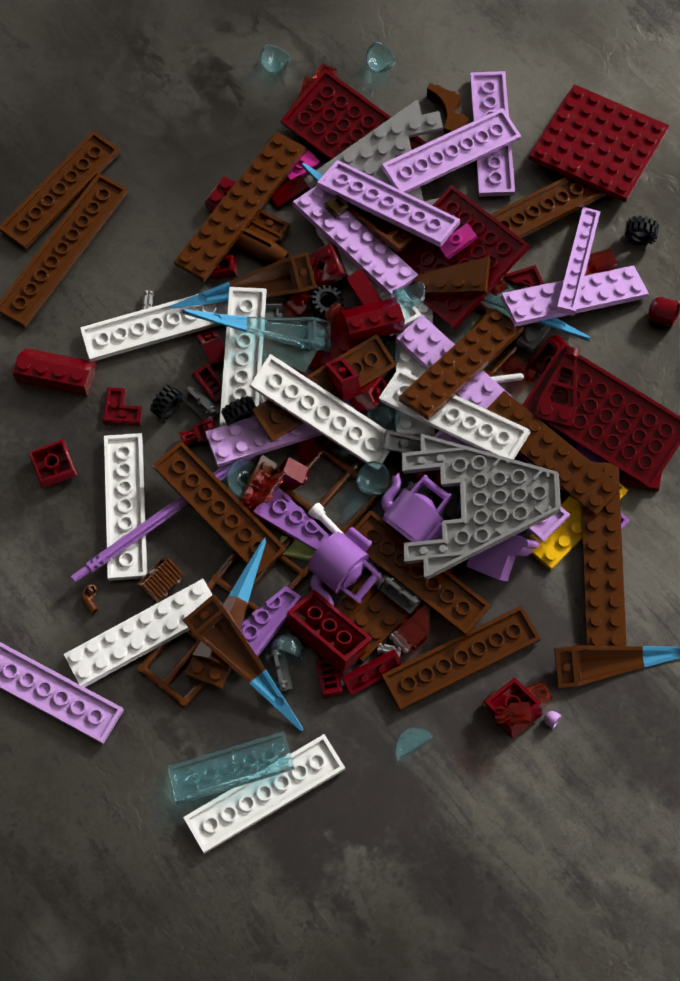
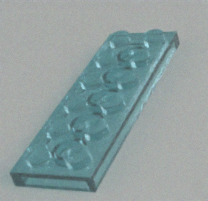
M284 731L167 766L177 805L295 770Z

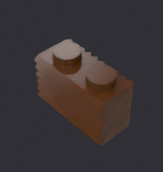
M163 556L136 585L150 600L158 602L167 597V591L171 587H175L181 582V577L184 574L168 557Z

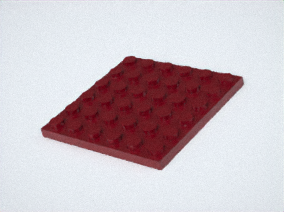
M574 84L533 148L528 160L626 203L665 137L670 125Z
M451 185L432 206L460 219V225L455 231L468 223L478 239L449 260L439 246L420 237L401 252L397 253L393 249L392 251L418 275L489 256L491 260L488 294L528 251L530 245ZM415 281L405 288L455 330L487 296V294L416 296L414 294Z

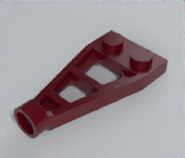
M565 346L564 355L539 398L534 417L572 427L577 409V358L580 353L579 349ZM561 370L571 371L570 384L558 382ZM557 387L564 388L568 392V402L565 405L552 402L550 399Z

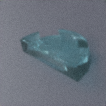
M413 727L405 730L397 742L399 758L401 759L434 736L428 730Z

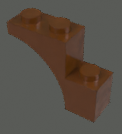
M429 83L426 98L436 103L445 115L444 135L469 124L468 117L457 113L461 106L462 95L455 91L444 89L440 85Z

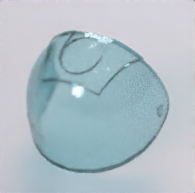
M374 42L368 48L366 65L370 71L382 73L389 71L395 65L396 57L386 45Z
M264 45L260 53L261 66L270 74L282 72L291 61V56L286 51L274 45Z
M423 282L392 290L396 300L407 308L420 305L425 298Z
M380 404L368 411L367 418L386 430L396 431L400 423V412L386 404Z
M371 461L360 469L358 473V487L362 492L368 495H380L388 490L390 475L382 463Z
M284 633L277 636L270 648V652L272 650L289 652L295 655L299 661L303 660L305 653L302 640L293 633Z

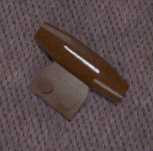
M260 210L250 223L249 228L245 229L234 245L262 260L271 263L278 262L290 256L289 252L275 243L279 240L281 241L290 229V224Z

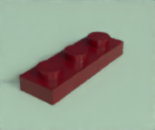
M393 649L342 676V680L348 693L352 696L382 680V674L402 664L397 652Z

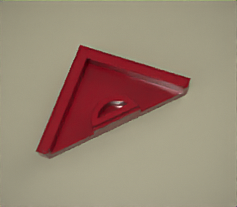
M536 265L508 273L504 276V280L523 288L544 284Z

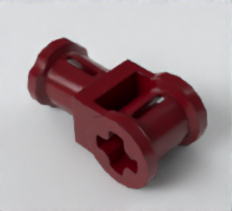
M213 418L199 422L193 426V429L186 432L180 431L179 435L182 442L188 446L197 441L199 443L208 441L205 431H208L207 426L209 430L215 429Z

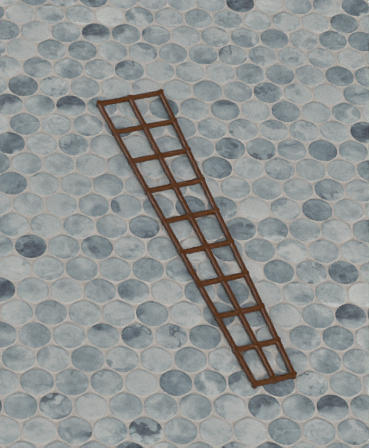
M480 302L476 308L484 314L474 324L472 328H474L493 309L488 308ZM433 312V320H434L437 315ZM516 341L490 370L484 368L483 371L490 377H493L521 346L517 345ZM394 367L393 369L383 374V379L385 380V378L390 373L394 375L396 373V368ZM360 412L386 430L392 431L396 426V415L387 425H384L368 412ZM326 438L305 464L308 467L307 473L322 455L345 471V473L318 503L325 507L350 477H353L374 493L342 528L336 525L346 534L349 528L354 527L391 487L392 475L396 476L400 473L401 476L403 474L402 464L379 488L356 471L364 461L357 458L349 466L328 450L333 441ZM283 490L284 493L291 497L293 502L305 511L309 512L313 507L295 494L293 490ZM262 519L259 520L264 526L267 522ZM288 536L282 545L287 550L295 539ZM234 551L207 583L210 591L216 584L228 594L232 591L233 587L224 581L222 577L239 557ZM282 554L259 576L256 575L253 588L278 560L297 574L294 580L287 586L292 591L307 578L311 571L308 565L302 569ZM249 600L247 608L251 612L260 609ZM191 630L185 633L196 641L195 644L163 680L151 672L148 667L169 642L152 650L145 660L138 665L139 673L143 674L183 708L187 707L188 703L206 685L198 681L184 697L169 686L192 659L194 651L201 642Z

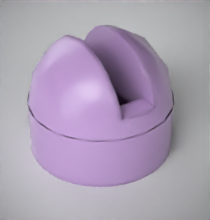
M555 711L547 712L544 717L546 725L554 729L561 715Z

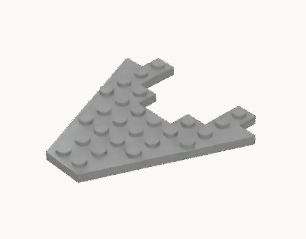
M415 100L316 171L324 175L339 160L393 187L381 168L382 164L411 151L409 138L443 130L440 112L436 111L422 115L419 101ZM311 175L307 176L311 190L317 186V181ZM420 187L407 193L423 201ZM439 198L424 202L433 205Z
M421 434V451L402 453V471L404 474L441 470L442 487L460 486L461 519L442 521L443 539L404 543V562L406 564L424 562L425 579H430L561 512L559 474L556 471Z

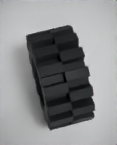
M639 215L638 218L636 216L630 217L626 222L624 236L629 242L633 241V244H653L658 237L659 224L653 218L648 219V216H645V218H642V215Z
M322 285L321 288L319 286L313 292L309 299V307H311V313L315 312L313 314L314 317L318 315L319 320L324 318V321H328V319L331 321L339 315L344 306V297H340L342 294L340 291L336 292L337 288L334 287L332 290L331 285H328L327 288L326 285ZM320 299H329L332 302L333 307H324L320 303Z
M171 384L165 385L163 390L161 389L160 393L156 394V398L153 399V403L150 406V411L163 421L176 412L183 398V393Z
M251 396L241 397V399H236L234 402L232 401L229 405H226L225 408H222L221 413L226 424L229 426L235 422L253 417L254 415L251 410L256 405Z

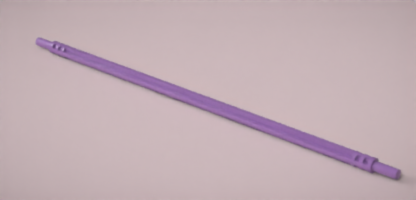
M256 456L224 465L213 474L222 481ZM178 497L85 563L86 566L70 577L74 582H77L89 572L93 573L188 504L181 497Z

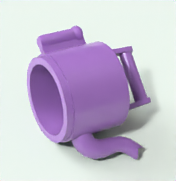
M400 473L396 476L392 475V485L385 492L381 501L382 508L385 511L382 519L410 542L441 539V522L444 519L439 514L452 498V494H448L431 481L429 476L424 475L411 491L404 488L393 502L400 489L401 478ZM423 484L443 499L437 509L428 497L416 493Z
M353 527L349 528L346 534L338 531L330 535L315 551L308 564V568L314 574L310 584L312 591L315 590L334 606L331 595L322 586V583H325L336 594L344 591L361 603V599L378 578L382 577L368 563L369 555L366 551L372 545L371 540L365 538ZM367 566L373 573L354 595L347 588L359 580L363 569Z

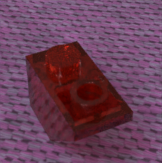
M425 604L422 607L420 605L414 610L413 616L409 620L407 618L404 619L398 626V635L408 641V645L411 644V648L414 651L429 639L430 606Z

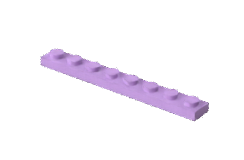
M586 207L582 208L556 312L575 315L600 211Z

